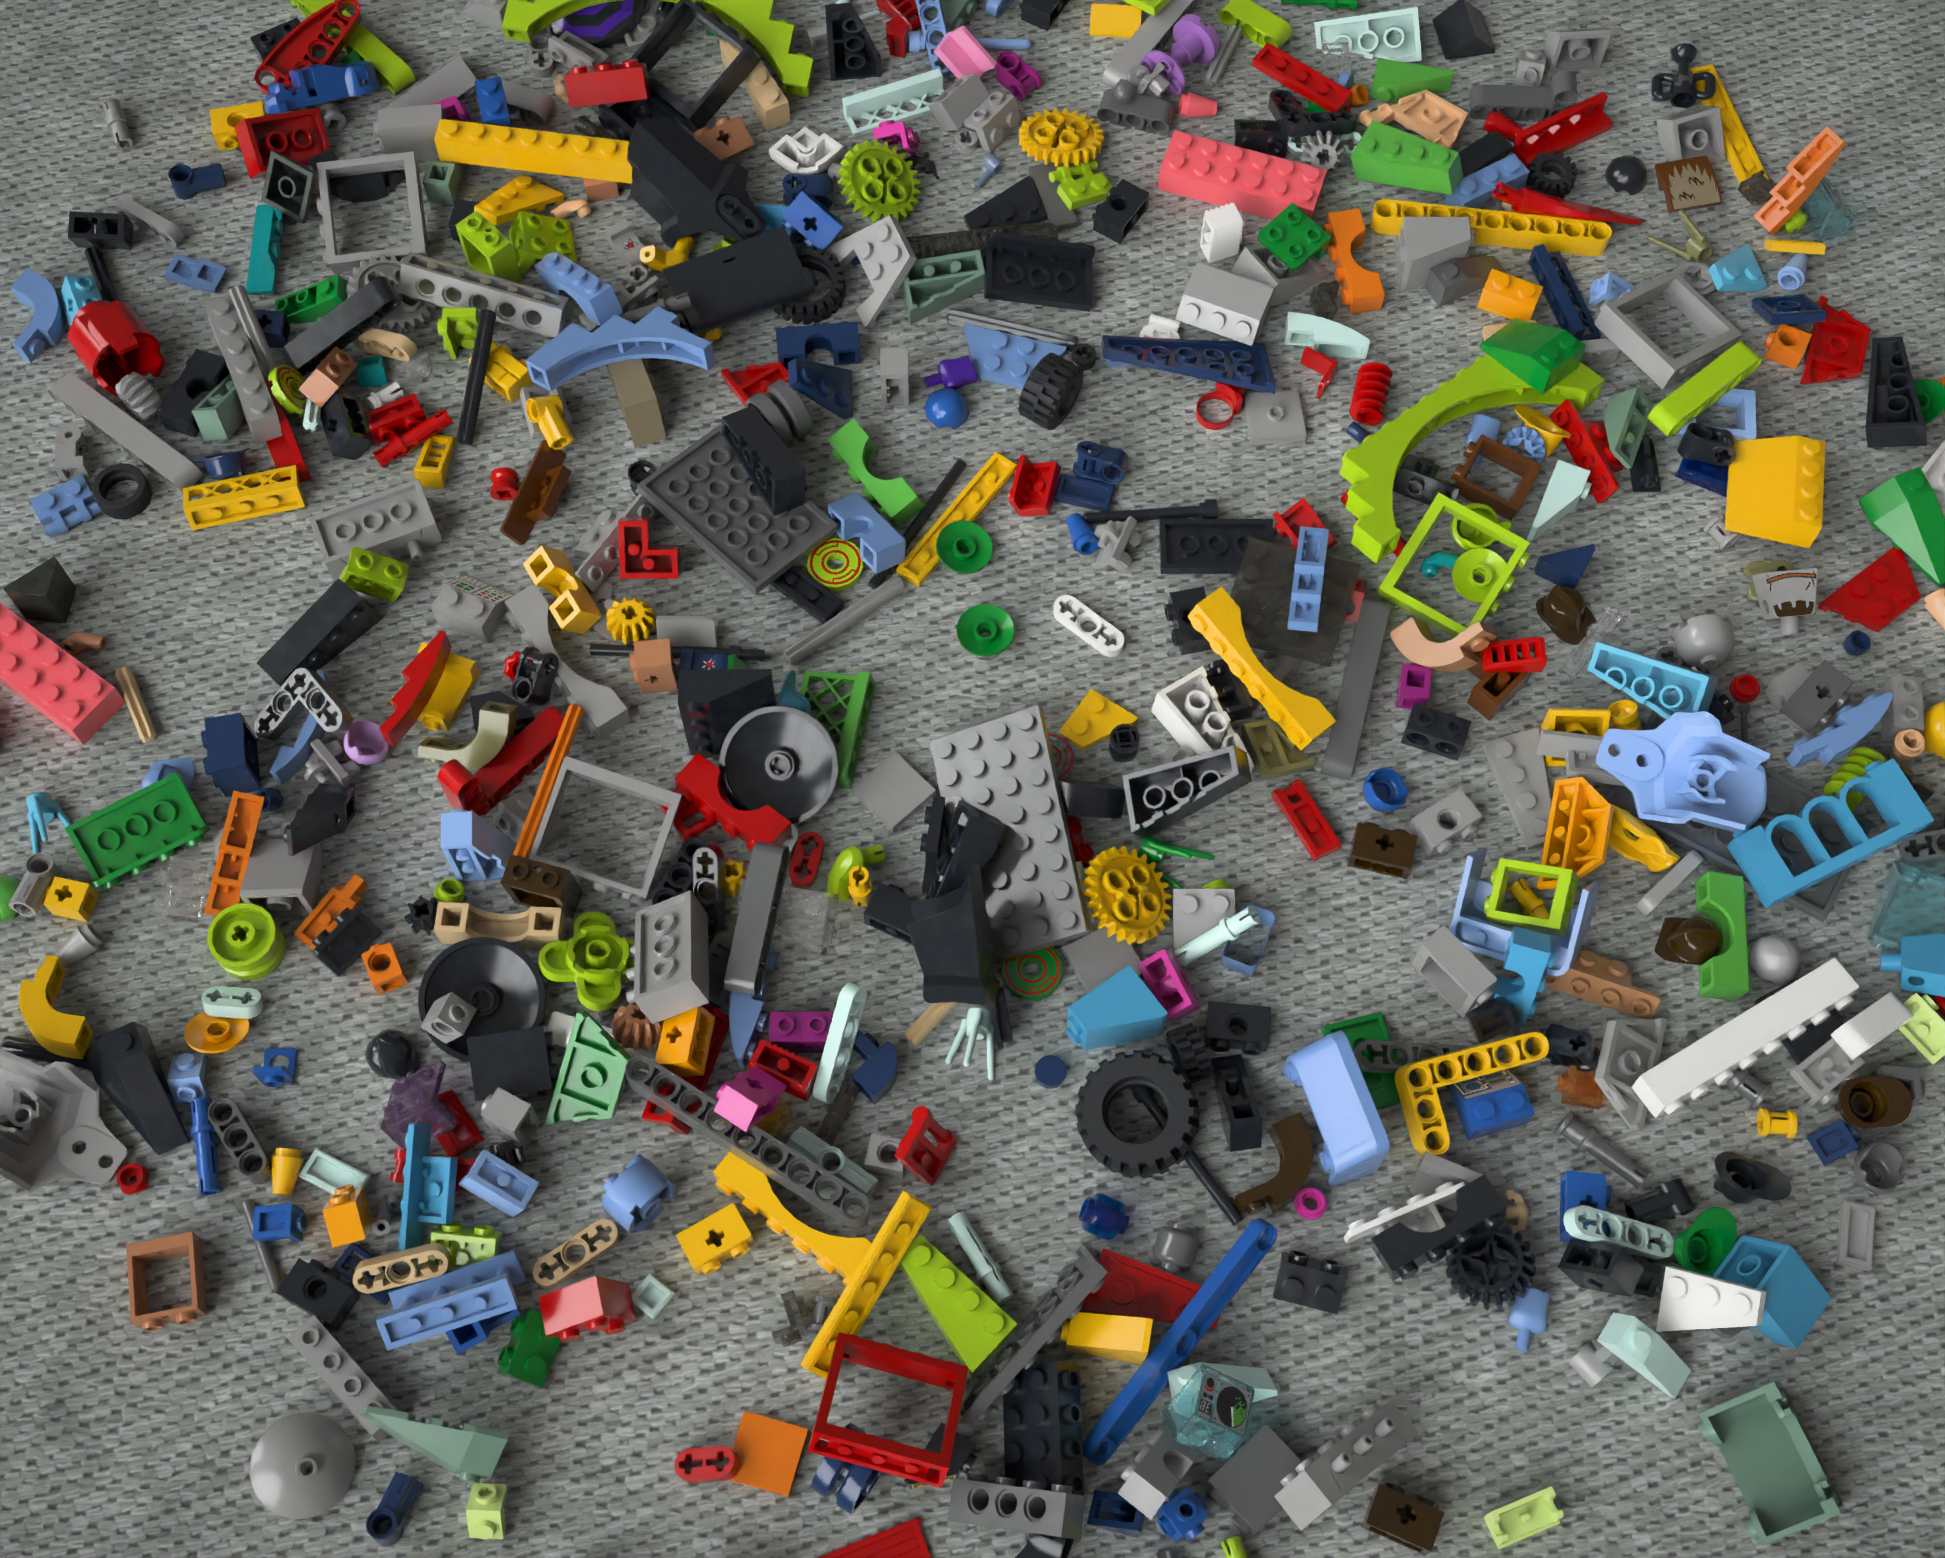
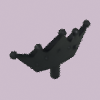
M928 152L923 157L913 155L904 159L905 162H913L912 170H925V174L932 173L936 179H939L934 163L928 160L930 156Z

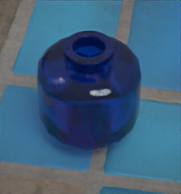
M1096 1193L1093 1197L1088 1196L1085 1199L1079 1213V1221H1082V1227L1085 1232L1110 1241L1118 1233L1122 1235L1125 1232L1129 1223V1216L1125 1215L1126 1207L1124 1202L1103 1193Z

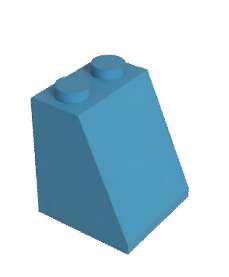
M1128 965L1068 1007L1066 1023L1068 1029L1065 1032L1074 1045L1080 1044L1086 1051L1158 1037L1164 1032L1168 1013L1132 967Z
M1741 1235L1712 1276L1767 1291L1762 1325L1754 1327L1772 1342L1794 1349L1800 1346L1832 1299L1792 1246Z

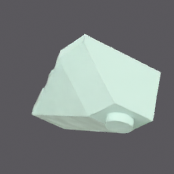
M1418 6L1314 22L1317 49L1342 54L1352 52L1365 55L1364 58L1368 59L1378 57L1400 62L1422 60Z

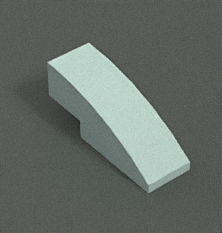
M1288 312L1284 345L1312 346L1313 350L1330 357L1366 359L1370 339L1359 332L1323 317L1296 312Z

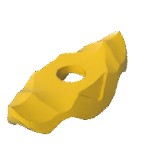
M1610 804L1614 811L1608 844L1614 850L1628 859L1643 863L1651 872H1661L1679 861L1681 857L1670 850L1652 828L1631 815L1630 812ZM1628 831H1630L1637 837L1632 836L1631 834H1629Z

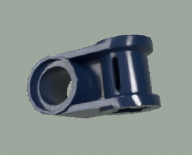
M790 173L783 179V188L785 189L783 201L786 206H790L793 202V194H795L796 198L805 189L829 209L832 206L834 182L831 177L823 174Z
M1092 441L1078 443L1076 448L1078 458L1077 462L1073 464V473L1075 475L1111 485L1119 484L1123 480L1129 463V457L1123 450L1099 445Z

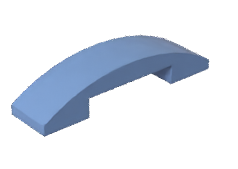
M318 669L317 673L331 689L326 674L323 670ZM323 694L317 698L316 704L318 709L324 704L325 697ZM309 713L294 747L290 748L282 745L275 758L270 772L277 783L284 784L303 768L313 753L311 741L318 738L321 741L325 734V730L311 713Z

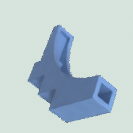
M657 306L636 324L614 315L593 333L586 328L571 323L526 359V364L531 381L552 392L566 381L588 370L609 363L629 359L658 358L690 363L705 370H710L715 365L713 347L708 340L690 333L685 328H680V320L677 315Z

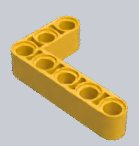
M1539 1032L1521 1033L1516 1036L1505 1037L1399 1067L1395 1073V1084L1414 1149L1423 1155L1426 1151L1434 1155H1441L1449 1148L1450 1136L1436 1088L1541 1060L1549 1051L1547 1038ZM1528 1039L1533 1044L1531 1055L1526 1050V1041ZM1499 1047L1505 1053L1503 1062L1497 1058V1049ZM1470 1054L1476 1060V1066L1474 1070H1472L1468 1066V1057L1470 1056ZM1441 1062L1447 1067L1445 1078H1442L1438 1071ZM1412 1070L1418 1075V1082L1415 1086L1409 1081V1074ZM1421 1101L1425 1103L1427 1108L1424 1117H1421L1418 1113V1104ZM1430 1132L1435 1137V1145L1432 1149L1426 1143L1427 1135Z

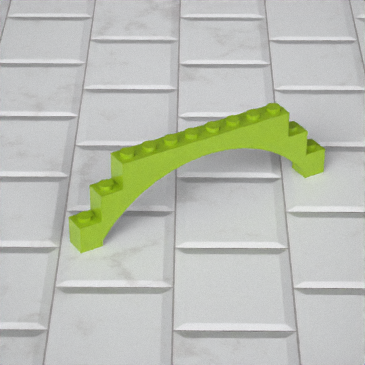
M508 0L502 29L506 39L531 43L532 38L536 34L569 14L598 4L621 0H535L534 3L529 0ZM657 0V1H666V2L678 3L680 0ZM691 0L693 3L699 1L707 9L706 13H715L724 23L732 26L736 31H743L747 39L756 46L776 71L782 82L784 94L802 97L809 96L814 74V58H810L803 53L792 54L795 41V26L785 20L773 21L777 4L776 0Z
M1488 354L1479 356L1467 369L1462 368L1453 379L1441 383L1436 391L1430 395H1424L1415 406L1406 408L1394 421L1386 422L1380 431L1374 435H1368L1356 448H1350L1345 452L1342 457L1343 463L1340 475L1352 484L1347 493L1348 500L1345 509L1358 518L1353 527L1354 534L1351 544L1376 564L1396 550L1401 530L1396 527L1393 513L1394 479L1402 463L1412 450L1435 430L1467 414L1506 405L1548 404L1560 406L1566 399H1570L1577 410L1581 412L1598 399L1605 380L1580 362L1575 371L1542 395Z

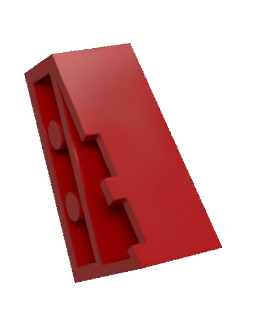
M638 59L622 61V64L612 65V62L596 64V66H573L564 75L570 108L648 99L651 95L646 63H638Z

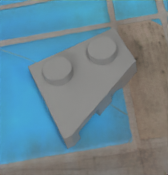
M1174 888V948L1184 946L1219 925V921L1224 917L1230 918L1234 916L1235 888Z

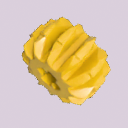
M624 596L622 603L614 601L612 609L607 610V630H609V633H612L615 641L622 639L625 646L629 641H639L640 638L648 640L650 632H654L655 612L650 608L647 600L639 602L637 596L633 600H628Z

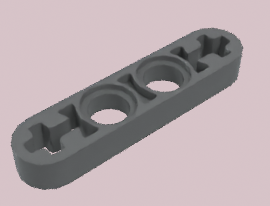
M1365 1040L1354 1049L1353 1053L1361 1071L1396 1073L1397 1069L1402 1065H1397L1391 1059V1052L1393 1050L1401 1051L1406 1058L1405 1064L1422 1060L1421 1055L1423 1052H1430L1434 1056L1467 1047L1449 1044ZM1368 1050L1369 1055L1379 1056L1384 1050L1383 1057H1374L1370 1062H1368L1367 1057L1361 1054ZM1470 1054L1468 1066L1472 1069L1475 1065V1058ZM1443 1062L1440 1063L1438 1068L1440 1076H1446L1447 1067ZM1414 1070L1410 1072V1074L1417 1075Z

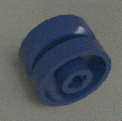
M851 1422L845 1426L847 1429L865 1433L864 1430ZM825 1456L810 1487L824 1498L834 1494L840 1487L836 1497V1504L852 1515L871 1492L882 1472Z

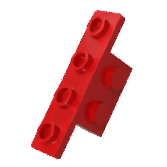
M1566 399L1550 414V418L1557 426L1571 434L1569 438L1563 437L1562 440L1575 464L1590 471L1587 482L1592 483L1590 491L1597 503H1604L1620 488L1612 472H1619L1625 466L1610 452L1605 425L1601 421L1583 420L1573 401Z

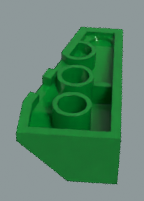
M1918 467L1894 476L1859 499L1858 503L1870 524L1878 532L1880 530L1893 541L1892 545L1899 550L1901 548L1913 559V564L1938 587L1945 585V519L1934 490L1921 468Z

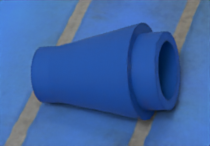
M1074 513L1066 519V524L1069 528L1074 550L1081 555H1089L1095 552L1099 547V539L1094 534L1095 530L1083 519L1081 514Z

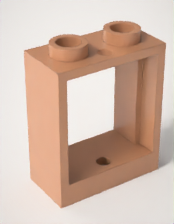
M192 1231L126 1245L131 1323L145 1332H152L163 1329V1324L176 1322L178 1325L195 1323L197 1317L207 1316L202 1239ZM189 1255L192 1305L148 1314L145 1263Z

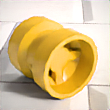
M1619 700L1608 707L1611 711V729L1642 731L1641 721L1637 718L1639 716L1638 706L1634 701Z

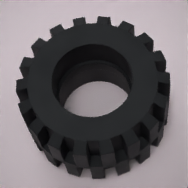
M1051 352L1044 356L1036 364L1025 382L1019 400V414L1047 430L1055 429L1070 413L1079 396L1083 383V369Z

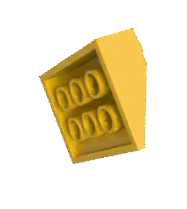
M1802 436L1734 441L1733 447L1736 451V458L1729 464L1724 530L1809 549L1822 529L1826 442Z

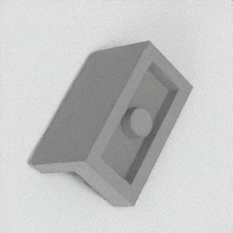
M656 617L658 639L669 638L671 646L717 647L719 620H715L714 617Z
M1426 1151L1419 1162L1409 1193L1412 1196L1424 1194L1425 1197L1436 1193L1435 1189L1447 1182L1452 1181L1454 1185L1464 1182L1466 1185L1483 1174ZM1456 1198L1437 1205L1454 1213L1457 1211Z

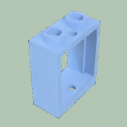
M1733 388L1712 404L1737 407V429L1713 428L1730 431L1734 436V441L1756 439L1755 390ZM1694 418L1691 422L1685 425L1677 433L1681 434L1683 437L1688 425L1691 423H1696V418Z

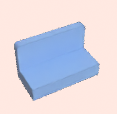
M484 1149L480 1152L469 1173L460 1180L458 1185L507 1215L514 1217L524 1211L539 1182Z

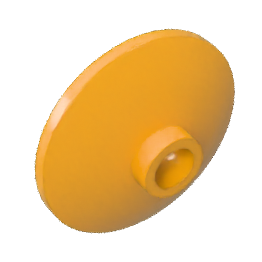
M203 1011L188 1022L185 1027L184 1037L188 1046L195 1051L201 1053H220L241 1044L249 1034L250 1024L248 1019L214 1017L207 1015Z

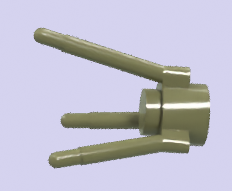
M1683 209L1679 210V214L1686 223L1684 225L1685 230L1691 236L1685 245L1687 251L1681 250L1650 235L1647 236L1648 241L1682 256L1688 262L1695 259L1698 263H1703L1712 256L1715 250L1714 246L1707 241V237L1699 231Z

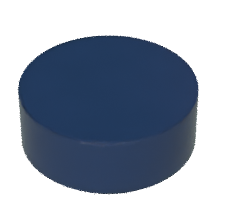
M1044 1056L1036 1063L1035 1079L1044 1088H1057L1065 1080L1066 1066L1056 1056Z

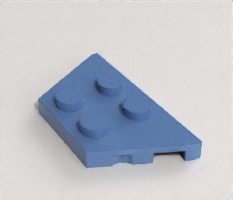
M965 324L964 327L969 354L977 379L1023 389L1030 373L1044 356L1052 352L1063 358L1066 354V346Z

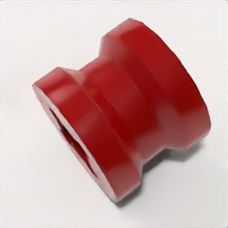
M506 467L494 469L490 477L493 483L490 487L491 497L498 501L514 500L518 492V487L516 486L519 482L518 472Z

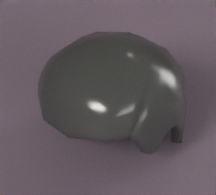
M1885 1141L1871 1143L1861 1149L1855 1156L1853 1164L1855 1178L1867 1191L1875 1194L1889 1193L1904 1179V1176L1901 1175V1166L1905 1162V1158L1895 1145Z

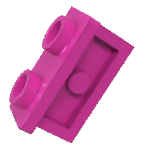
M888 120L879 123V127L873 129L874 139H877L880 144H883L885 141L888 142V146L902 143L904 150L911 155H918L917 147H920L919 135L917 131H913V128L905 122L895 123L894 120Z

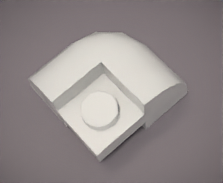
M804 127L793 137L786 134L769 149V154L772 160L791 173L819 175L828 169L832 162L835 163L842 157L844 146L825 133L818 136Z

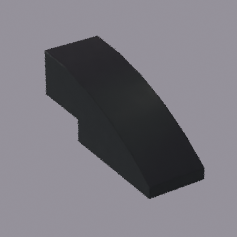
M1493 131L1473 142L1459 152L1463 178L1504 159L1514 149V146L1497 131Z

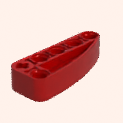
M337 0L313 13L297 25L277 44L256 70L255 81L259 90L265 95L269 93V86H265L261 82L265 76L274 77V82L283 83L285 89L288 90V87H292L289 70L316 64L331 66L362 20L359 3L356 0ZM346 8L356 10V13L351 17H346L342 14ZM334 28L342 31L341 35L337 38L329 37L328 32ZM323 49L327 54L324 58L317 59L313 56L316 50Z

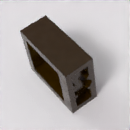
M513 854L510 855L501 880L502 886L515 904L529 908L531 906L562 908L565 917L570 919L574 918L583 894L581 887L570 870ZM537 867L542 868L541 872L536 873L535 869Z

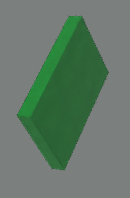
M1382 1012L1322 1026L1321 1028L1323 1036L1342 1030L1349 1041L1352 1051L1365 1040L1392 1041ZM1365 1050L1361 1055L1367 1057L1368 1062H1370L1374 1057H1383L1384 1050L1379 1056L1369 1055L1368 1050ZM1393 1050L1391 1052V1059L1394 1063L1400 1065L1396 1051ZM1361 1071L1377 1110L1401 1104L1395 1084V1073Z

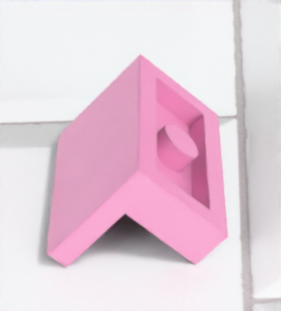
M965 26L947 33L934 50V53L958 79L963 75L977 73L980 78L984 72L993 69L997 65V62Z

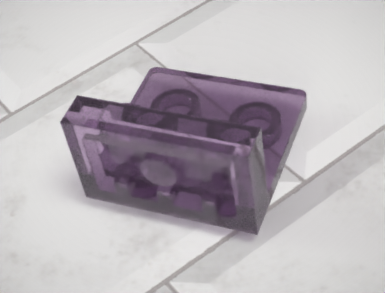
M442 1060L432 1065H426L418 1072L406 1078H399L391 1087V1094L384 1110V1117L380 1128L403 1150H407L405 1137L408 1132L409 1123H431V1139L454 1129L456 1126L457 1118L437 1100L446 1064Z

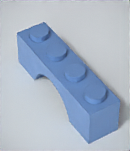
M555 251L545 255L540 262L534 265L548 292L564 297L569 294L578 303L587 318L597 325L601 326L612 316H619L623 313L611 285L559 252Z

